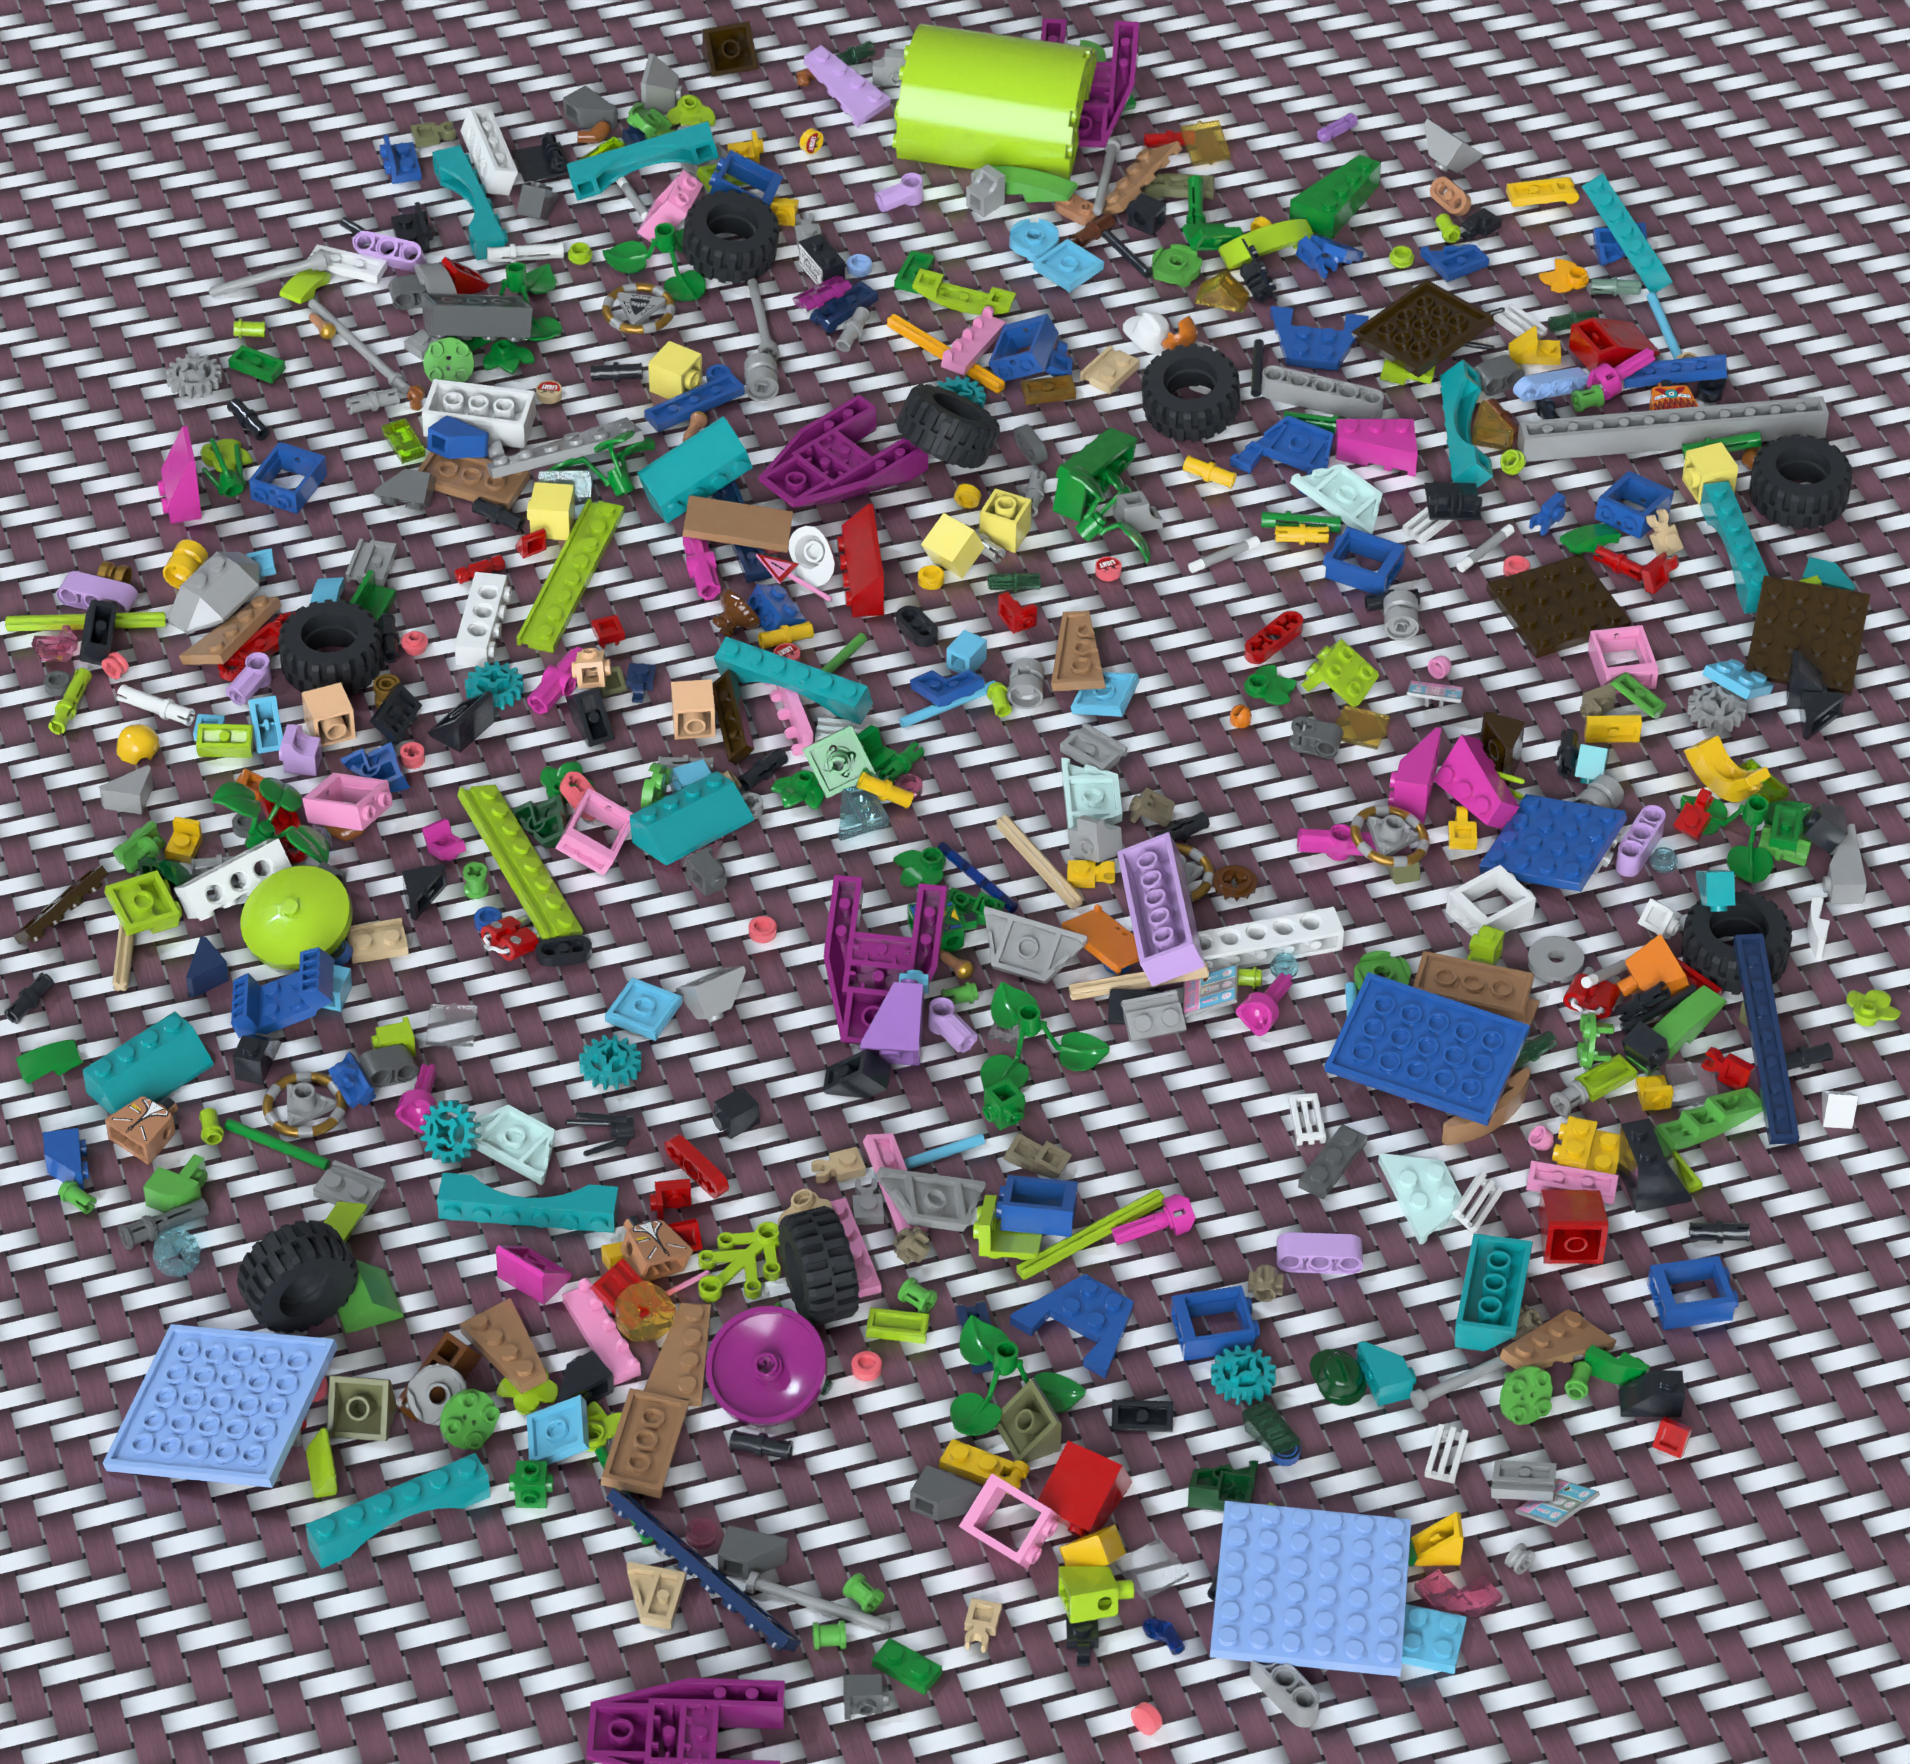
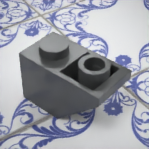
M586 85L563 97L564 117L577 127L592 129L598 122L606 121L611 129L618 128L617 108Z
M533 181L531 186L523 184L517 214L547 221L559 199V194L552 192L553 187L546 186V184Z
M404 469L376 488L374 495L381 499L380 503L396 506V503L399 502L406 504L408 509L421 511L422 507L430 508L436 477L431 473Z
M926 1465L910 1490V1510L935 1521L964 1515L971 1508L982 1487L977 1486L972 1481L950 1475L945 1470Z
M728 1525L718 1552V1571L723 1575L747 1580L751 1571L762 1574L780 1566L788 1560V1538Z

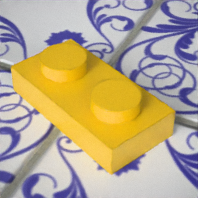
M1641 715L1587 716L1584 732L1585 743L1640 742Z

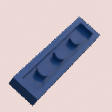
M1726 354L1653 361L1625 378L1624 387L1640 388L1643 386L1658 385L1663 380H1670L1672 383H1691L1694 381L1727 378Z
M730 372L644 410V418L657 432H661L690 419L692 413L696 411L706 412L744 395L745 386Z

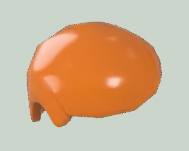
M1190 316L1185 317L1178 323L1179 332L1177 334L1169 332L1168 338L1161 342L1164 350L1168 348L1173 350L1177 345L1183 344V347L1195 343L1198 331Z

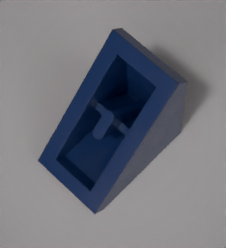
M200 937L186 976L188 997L194 998L229 981L227 961L207 937Z

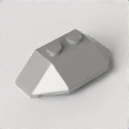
M217 551L180 586L169 614L168 622L186 634L225 622L260 589L259 563L241 552Z

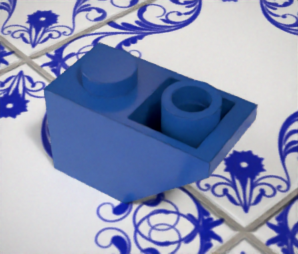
M446 415L428 427L427 450L447 459L486 457L488 455L489 433Z
M79 1129L43 1132L47 1173L61 1182L66 1180L76 1181L79 1184V1188L85 1191L84 1179H89L88 1162H82V1157H88L86 1139L80 1140Z

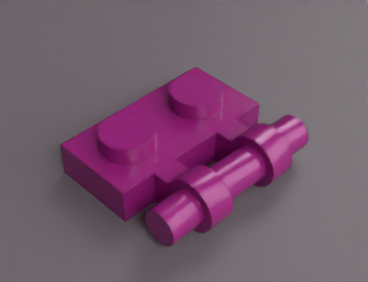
M835 275L792 299L796 307L805 308L808 312L814 308L819 309L825 306L824 303L834 297L838 299L844 296V292L852 287L848 280L844 281L842 276Z

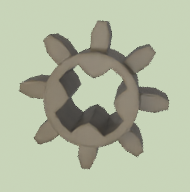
M917 1226L912 1231L904 1228L894 1239L893 1245L896 1247L894 1253L907 1265L911 1260L919 1263L929 1253L930 1245L927 1242L930 1238Z
M1271 1265L1259 1266L1256 1269V1273L1249 1272L1248 1293L1254 1292L1255 1299L1261 1302L1273 1301L1276 1295H1283L1284 1274L1278 1275V1270Z
M1528 1305L1521 1307L1516 1336L1512 1338L1513 1340H1518L1543 1325L1542 1317L1536 1309H1529Z

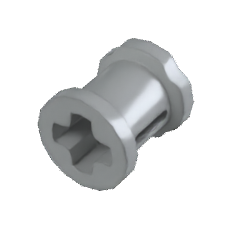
M1573 1080L1569 1083L1568 1088L1561 1092L1553 1093L1550 1096V1103L1556 1113L1565 1117L1577 1105L1587 1103L1589 1095L1586 1088L1579 1081Z

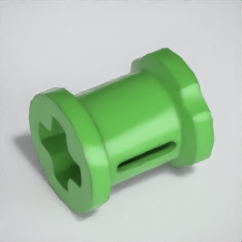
M1593 385L1591 389L1584 391L1574 390L1571 393L1572 405L1576 412L1580 413L1585 408L1592 406L1598 408L1604 405V395L1599 385Z
M472 862L464 866L463 877L466 880L464 893L468 898L481 899L489 892V885L485 880L488 869L483 863Z
M914 1277L908 1278L898 1293L899 1301L908 1302L918 1309V1313L928 1314L934 1307L938 1298L937 1292L934 1290L928 1291L919 1285Z
M862 1573L852 1576L843 1588V1595L846 1598L855 1600L861 1606V1610L867 1614H871L878 1608L885 1595L880 1589H875L866 1582V1577Z
M844 1620L839 1621L838 1624L819 1625L818 1622L812 1623L814 1650H819L820 1647L826 1646L846 1648Z

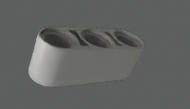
M1255 1660L1250 1661L1249 1674L1252 1681L1293 1724L1298 1727L1307 1728L1316 1723L1319 1712V1694L1291 1663L1281 1665L1277 1664V1662L1271 1664L1255 1662Z

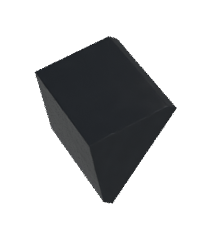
M489 690L460 702L427 733L433 739L461 753L495 722L493 694Z

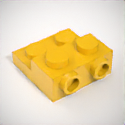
M1569 1116L1567 1123L1561 1122L1558 1140H1562V1144H1555L1552 1161L1557 1162V1165L1616 1175L1619 1162L1620 1134L1596 1130V1121Z

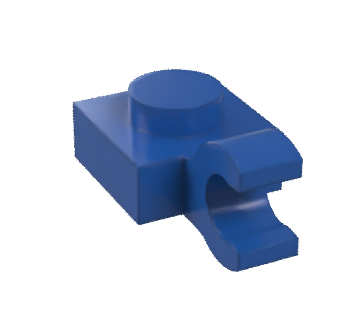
M1307 236L1298 242L1296 256L1312 271L1316 269L1318 274L1324 279L1328 277V271L1325 267L1331 268L1334 272L1337 271V262L1322 257L1323 252L1317 243L1312 242Z
M1058 339L1056 348L1052 349L1045 372L1053 377L1072 376L1073 359L1066 356L1067 343Z
M1556 492L1542 505L1541 511L1530 518L1529 528L1533 529L1535 526L1540 525V534H1547L1549 528L1554 523L1560 522L1566 512L1564 508L1566 496Z

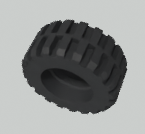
M722 190L715 191L714 195L709 193L701 197V200L695 201L687 212L682 238L683 254L686 256L687 262L691 266L694 265L693 269L699 274H705V277L710 280L714 278L720 283L728 281L732 282V284H739L744 280L748 282L749 279L755 276L759 278L772 267L773 261L776 258L780 233L778 219L767 204L763 205L761 199L757 197L752 198L749 193L743 192L740 194L736 193V190H729L724 193ZM732 233L745 238V240H725L716 236V234Z
M1183 344L1177 345L1175 349L1170 350L1168 348L1161 352V356L1157 355L1153 358L1151 364L1147 365L1144 370L1141 385L1145 417L1159 433L1163 431V435L1170 439L1176 437L1177 441L1185 442V439L1192 440V442H1199L1201 438L1208 440L1213 438L1215 433L1220 434L1225 431L1226 425L1230 426L1234 422L1235 416L1239 413V373L1234 367V363L1228 357L1225 358V354L1219 350L1213 351L1212 347L1206 345L1203 347H1198L1197 344H1190V346L1183 347ZM1201 385L1211 390L1209 394L1197 399H1182L1172 395L1174 391L1189 386L1198 387Z
M919 384L911 389L896 420L899 433H902V436L909 440L912 445L934 456V458L962 468L974 469L984 465L1000 434V426L997 419L991 416L990 412L986 409L981 408L980 405L968 400V398L956 394V392L945 390L939 386L935 387L931 384Z
M1800 434L1792 435L1788 438L1787 436H1782L1777 441L1772 440L1757 452V456L1753 461L1750 479V499L1762 516L1766 515L1767 520L1773 523L1776 521L1782 527L1787 528V526H1791L1797 530H1802V528L1816 529L1819 525L1824 527L1830 524L1831 520L1835 521L1839 518L1847 507L1853 477L1852 466L1845 454L1841 453L1837 446L1829 445V442L1822 438L1817 440L1815 436L1810 435L1800 437ZM1790 480H1802L1812 484H1799Z
M332 599L325 600L322 603L315 601L306 608L302 606L295 611L296 614L292 613L281 626L278 644L282 673L285 675L288 683L294 685V688L300 692L341 682L345 693L354 695L359 693L362 687L364 689L372 683V680H375L380 674V669L383 667L384 662L380 625L366 609L362 610V607L358 604L353 603L351 605L345 600L333 602ZM327 646L346 647L336 652L316 651Z
M1741 889V892H1735V905L1727 906V911L1710 912V906H1702L1700 899L1690 908L1685 918L1681 943L1682 961L1720 987L1722 993L1727 991L1731 992V995H1740L1742 989L1734 946L1727 945L1718 939L1741 934H1763L1772 984H1775L1787 968L1793 936L1791 923L1787 920L1788 917L1782 909L1778 910V905L1775 902L1765 900V897L1758 893L1756 895L1750 894L1748 890Z
M821 1206L784 1216L778 1226L779 1250L787 1286L789 1287L790 1296L795 1304L797 1313L807 1319L812 1326L852 1317L858 1311V1304L860 1303L857 1271L854 1266V1258L850 1250L848 1237H846L843 1224H841L835 1210Z
M300 1220L295 1221L292 1225H282L275 1232L270 1231L262 1241H257L252 1246V1251L246 1253L243 1258V1264H240L237 1275V1287L253 1316L262 1327L277 1333L282 1331L289 1334L294 1333V1330L302 1332L309 1330L310 1326H318L324 1323V1319L333 1317L339 1307L345 1306L348 1302V1296L353 1295L356 1287L355 1283H357L359 1273L357 1270L358 1265L338 1231L331 1225L316 1220H309L308 1223Z

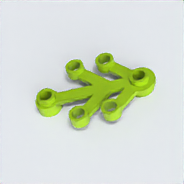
M763 1222L757 1226L754 1232L736 1234L723 1232L719 1234L717 1246L720 1251H701L698 1255V1265L703 1270H711L716 1266V1263H731L718 1276L708 1275L700 1279L698 1284L699 1296L705 1302H716L722 1296V1288L745 1268L746 1282L744 1283V1295L748 1299L759 1298L762 1294V1284L758 1280L755 1259L759 1253L764 1250L766 1263L763 1265V1277L768 1281H776L781 1276V1266L777 1262L775 1249L780 1245L778 1241V1225L773 1222ZM751 1244L746 1249L733 1250L735 1245Z

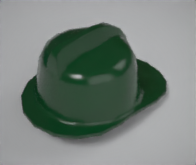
M1325 1349L1316 1353L1311 1358L1309 1364L1310 1372L1319 1391L1326 1400L1339 1406H1350L1361 1400L1366 1391V1382L1361 1366L1356 1359L1347 1352L1338 1349Z

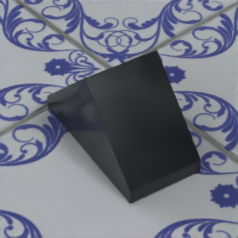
M1802 692L1799 713L1803 739L1807 741L1842 715L1845 699L1843 693Z
M439 864L402 871L403 890L411 919L416 921L447 886L446 866Z

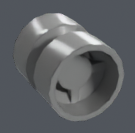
M766 353L750 355L744 362L746 393L753 400L768 401L774 398L779 391L776 360Z
M1396 590L1387 594L1383 601L1384 630L1386 635L1395 640L1404 641L1411 639L1419 631L1418 600L1416 596L1407 590Z
M1022 658L1013 662L1010 667L1008 699L1017 708L1032 709L1039 706L1043 700L1045 668L1038 660Z
M1599 775L1587 786L1586 790H1583L1574 799V802L1615 809L1624 800V791L1614 778L1608 775Z

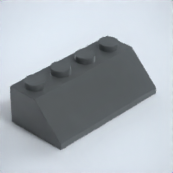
M421 293L424 327L433 338L443 339L448 338V336H457L458 339L471 340L473 336H477L489 341H495L497 337H506L510 341H521L522 338H530L533 308L520 296Z

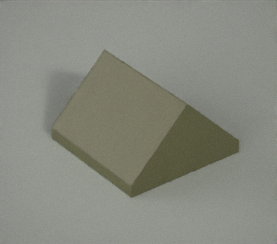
M331 1375L329 1379L327 1422L329 1437L388 1441L398 1407L391 1380Z
M1031 1378L1001 1409V1420L996 1427L1015 1460L1025 1463L1061 1451L1062 1424L1036 1380Z

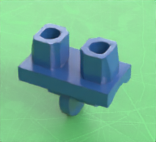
M351 1052L345 1055L342 1062L336 1063L335 1066L328 1070L332 1081L337 1085L348 1106L351 1108L358 1104L366 1106L376 1098L373 1086Z

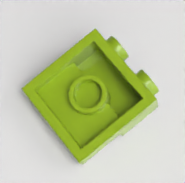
M158 870L105 886L104 893L127 936L150 929L152 934L178 927L179 918L182 917L181 907L177 901H173L170 895V886L166 879L162 880Z

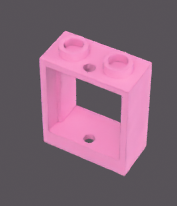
M682 170L653 202L637 233L651 242V239L655 238V227L658 224L670 223L675 228L687 216V212L692 207L703 184L685 170Z
M1643 625L1590 631L1588 652L1600 686L1612 683L1620 675L1627 672L1648 690L1656 689L1659 669ZM1635 650L1640 664L1608 668L1602 653Z
M332 773L302 798L308 823L363 831L393 805L388 780Z
M588 788L579 801L555 849L604 876L614 862L631 828L629 816L634 813ZM583 812L618 831L610 849L575 830Z
M991 1474L959 1527L1028 1570L1029 1566L1036 1563L1042 1553L1041 1547L1047 1537L1050 1538L1057 1530L1060 1516L1050 1508ZM1006 1492L1041 1513L1017 1553L982 1532Z

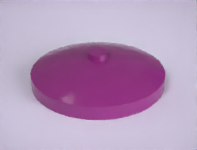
M777 1306L755 1307L731 1318L715 1335L706 1359L707 1382L718 1404L733 1418L753 1426H776L799 1417L816 1401L823 1389L827 1376V1354L823 1341L816 1329L800 1314Z

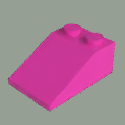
M183 426L161 468L162 480L157 481L159 496H165V498H161L163 514H169L170 524L202 519L195 458L188 426Z
M1437 727L1400 760L1397 772L1392 771L1390 788H1394V791H1390L1388 806L1398 807L1413 814L1422 824L1425 823L1434 784L1433 779L1438 767L1441 728Z

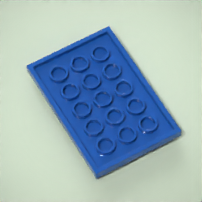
M1368 972L1324 1066L1325 1072L1488 1126L1528 1037L1530 1025Z

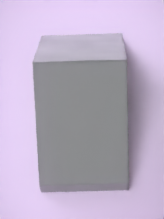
M146 765L99 786L104 809L143 814L153 790L151 767Z

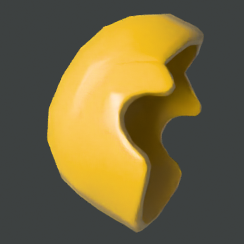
M130 725L121 731L117 740L116 752L122 761L136 765L142 758L152 759L153 755L159 750L160 739L157 733L147 725Z

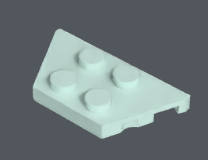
M1338 464L1327 469L1313 470L1311 475L1301 477L1298 473L1292 476L1290 482L1292 485L1334 516L1341 517L1342 522L1351 528L1373 534L1383 493L1348 467Z
M1061 758L1067 828L1077 826V818L1083 815L1102 819L1104 823L1111 825L1121 822L1122 805L1118 774L1107 770H1099L1085 764L1084 768L1070 764V759Z
M509 1104L496 1109L493 1113L483 1114L475 1118V1122L481 1123L476 1128V1132L481 1134V1138L474 1139V1142L478 1145V1148L475 1150L541 1186L544 1184L555 1141V1129Z
M1379 1154L1378 1163L1419 1245L1424 1244L1428 1239V1235L1434 1230L1438 1229L1440 1231L1447 1225L1450 1219L1456 1218L1452 1211L1462 1196L1443 1160Z

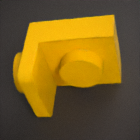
M756 130L751 131V141L727 143V152L729 153L732 150L760 164V154L764 153L763 140L758 139Z
M774 198L770 208L778 219V225L795 226L799 200Z
M174 817L172 821L174 832L164 851L165 859L191 864V858H195L203 841L201 822L189 818Z
M1665 1075L1636 1078L1635 1087L1642 1111L1671 1108L1674 1090L1672 1085H1667Z

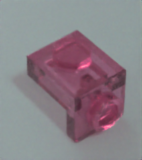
M63 625L59 637L34 636L31 645L41 661L70 662L73 652L77 649L78 640L70 626Z

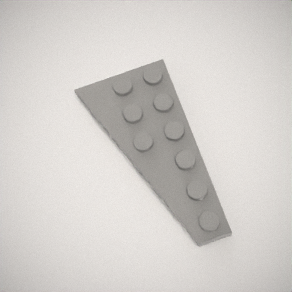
M625 417L601 426L592 427L581 433L565 434L563 439L530 450H524L509 457L500 456L494 458L493 462L487 464L488 473L495 479L566 461L571 458L594 454V448L599 443L609 438H614L616 435L626 431L634 430L635 435L626 440V442L615 445L614 448L644 441L643 432Z

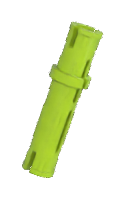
M85 668L76 669L62 700L57 702L55 714L48 725L53 733L59 735L64 733L69 721L75 717L77 705L92 678L89 670Z

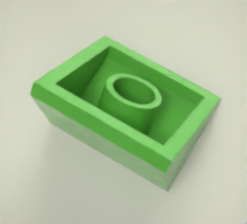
M356 1260L359 1273L357 1283H355V1290L353 1295L348 1296V1302L345 1306L337 1309L345 1334L403 1318V1312L386 1271Z

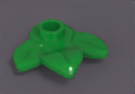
M505 339L493 343L491 352L483 358L485 370L500 367L511 375L516 372L520 363H534V356L530 350L518 347L513 342Z
M1267 665L1258 668L1255 674L1248 677L1244 683V691L1247 695L1254 698H1262L1267 703L1283 705L1290 702L1288 694L1295 689L1297 681L1277 676L1276 666Z
M566 762L559 769L546 766L542 770L540 780L541 784L546 788L548 799L559 794L562 795L560 783L568 772L573 771L583 775V768L580 763ZM588 780V782H589V783L592 785V787H593L594 782L591 781V780ZM569 783V785H570L571 787L576 786V787L578 788V786H577L576 784L571 785V784Z
M808 770L796 772L793 776L782 777L776 780L771 787L772 792L781 793V801L784 808H789L804 800L809 807L818 809L824 799V792L818 786L819 782L814 772Z
M928 847L922 852L908 850L893 858L897 865L904 868L900 877L901 885L915 887L923 882L924 884L938 885L943 879L942 869L946 865V858L938 848Z

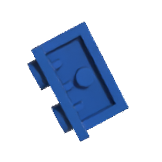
M757 584L747 601V604L759 616L761 627L765 632L777 630L782 625L794 626L806 621V618L799 611V607L793 603L787 595V591L779 585Z

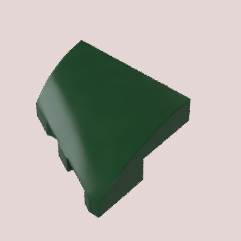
M561 794L538 805L528 801L511 810L518 823L544 848H556L570 820L565 798Z
M146 856L138 859L140 875L158 870L162 880L166 879L172 889L193 879L189 871L177 862Z
M1249 1461L1248 1468L1235 1470L1230 1464L1220 1465L1216 1468L1193 1469L1188 1490V1507L1224 1512L1225 1501L1252 1503L1259 1461Z

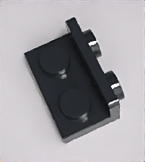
M414 202L415 213L391 217L392 229L395 238L415 242L421 247L423 252L430 251L429 241H433L431 226H426L429 224L427 211L421 209L420 202Z
M401 683L393 686L370 720L384 736L379 744L380 746L390 742L394 746L398 745L406 736L405 730L418 719L416 714L422 707V704Z

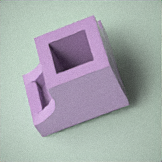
M287 724L279 750V760L283 761L284 772L317 776L322 760L321 737L306 735L302 730V725Z

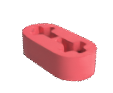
M568 772L560 783L562 795L574 810L588 788L596 792L588 780L578 772ZM569 783H570L571 785L576 784V785L578 786V788H577L576 786L571 787V786L569 785ZM585 812L581 815L585 820L592 821L596 819Z

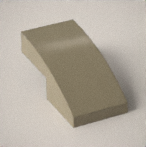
M1018 1133L1003 1159L1028 1171L1058 1178L1072 1154L1049 1141H1046L1041 1146Z

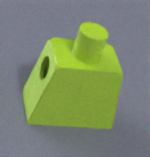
M1107 1566L1059 1567L1058 1595L1070 1624L1115 1616L1118 1614V1600L1134 1598L1133 1581H1116L1111 1569Z

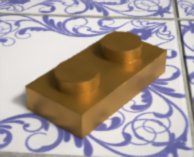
M1071 375L1021 381V391L1026 405L1076 399V389Z

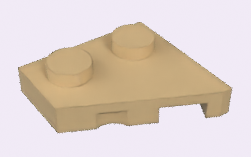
M627 1562V1574L640 1624L671 1630L687 1580L686 1573Z

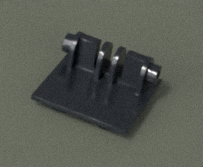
M550 132L543 134L541 139L542 145L512 150L524 182L569 174L567 158L560 142H556L554 134Z
M1243 238L1242 241L1253 261L1240 267L1241 277L1244 279L1255 301L1263 303L1270 296L1274 298L1275 302L1278 301L1273 292L1277 288L1270 276L1265 277V275L1269 274L1262 260L1256 261L1260 258L1254 245L1248 246Z
M1424 483L1429 520H1482L1480 511L1482 496H1478L1476 483Z

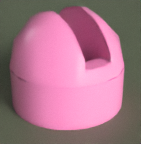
M1436 656L1428 662V671L1436 679H1442L1451 670V661L1445 656Z
M1539 1125L1531 1131L1528 1142L1535 1149L1546 1151L1553 1146L1554 1136L1549 1129Z

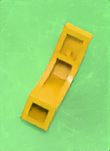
M1719 735L1704 739L1684 750L1691 767L1703 784L1718 797L1726 801L1741 802L1761 791L1762 781L1771 777L1767 767L1752 771L1743 770L1738 767L1727 754Z

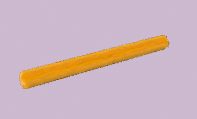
M892 314L887 319V326L941 360L943 353L947 349H951V347L897 314ZM977 363L965 374L997 394L1005 389V381Z

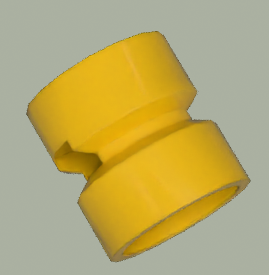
M187 539L178 542L172 556L163 569V577L166 582L179 589L208 560L206 549L193 540Z

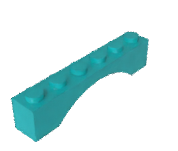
M707 121L568 163L567 168L578 201L601 194L619 178L643 167L671 162L697 165L717 159L719 155L709 122Z
M461 145L432 151L433 171L440 185L462 196L474 210L473 219L468 226L469 246L477 261L487 259V247H505V244L508 243V236L506 230L501 229L498 214L493 213L491 199H486L485 187L483 184H479L476 169L471 168L469 154L464 153Z
M1601 173L1584 184L1582 188L1648 291L1656 293L1671 284L1673 281L1605 175Z
M1461 360L1440 375V391L1443 398L1442 408L1445 415L1444 425L1447 431L1449 462L1451 463L1452 471L1451 479L1454 483H1476L1478 488L1493 477L1491 459L1475 447L1471 439V419L1476 401L1482 391L1480 373L1465 360Z
M1729 481L1703 484L1700 508L1707 525L1716 529L1726 547L1733 570L1737 597L1744 614L1757 613L1764 575L1769 576Z
M729 637L724 639L714 656L720 675L729 669L736 673L738 682H762L789 689L813 700L837 717L859 725L862 724L873 705L868 686Z
M442 1173L437 1197L439 1219L452 1221L462 1220L479 1223L615 1233L619 1211V1188L616 1186L589 1184L576 1191L559 1196L526 1198L494 1190L481 1183L473 1175Z
M475 1453L307 1523L308 1547L321 1569L350 1557L372 1536L406 1517L440 1508L464 1509L490 1498L489 1474Z

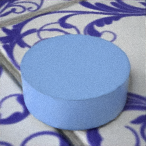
M855 254L847 259V272L850 275L864 277L871 273L872 261L868 256Z

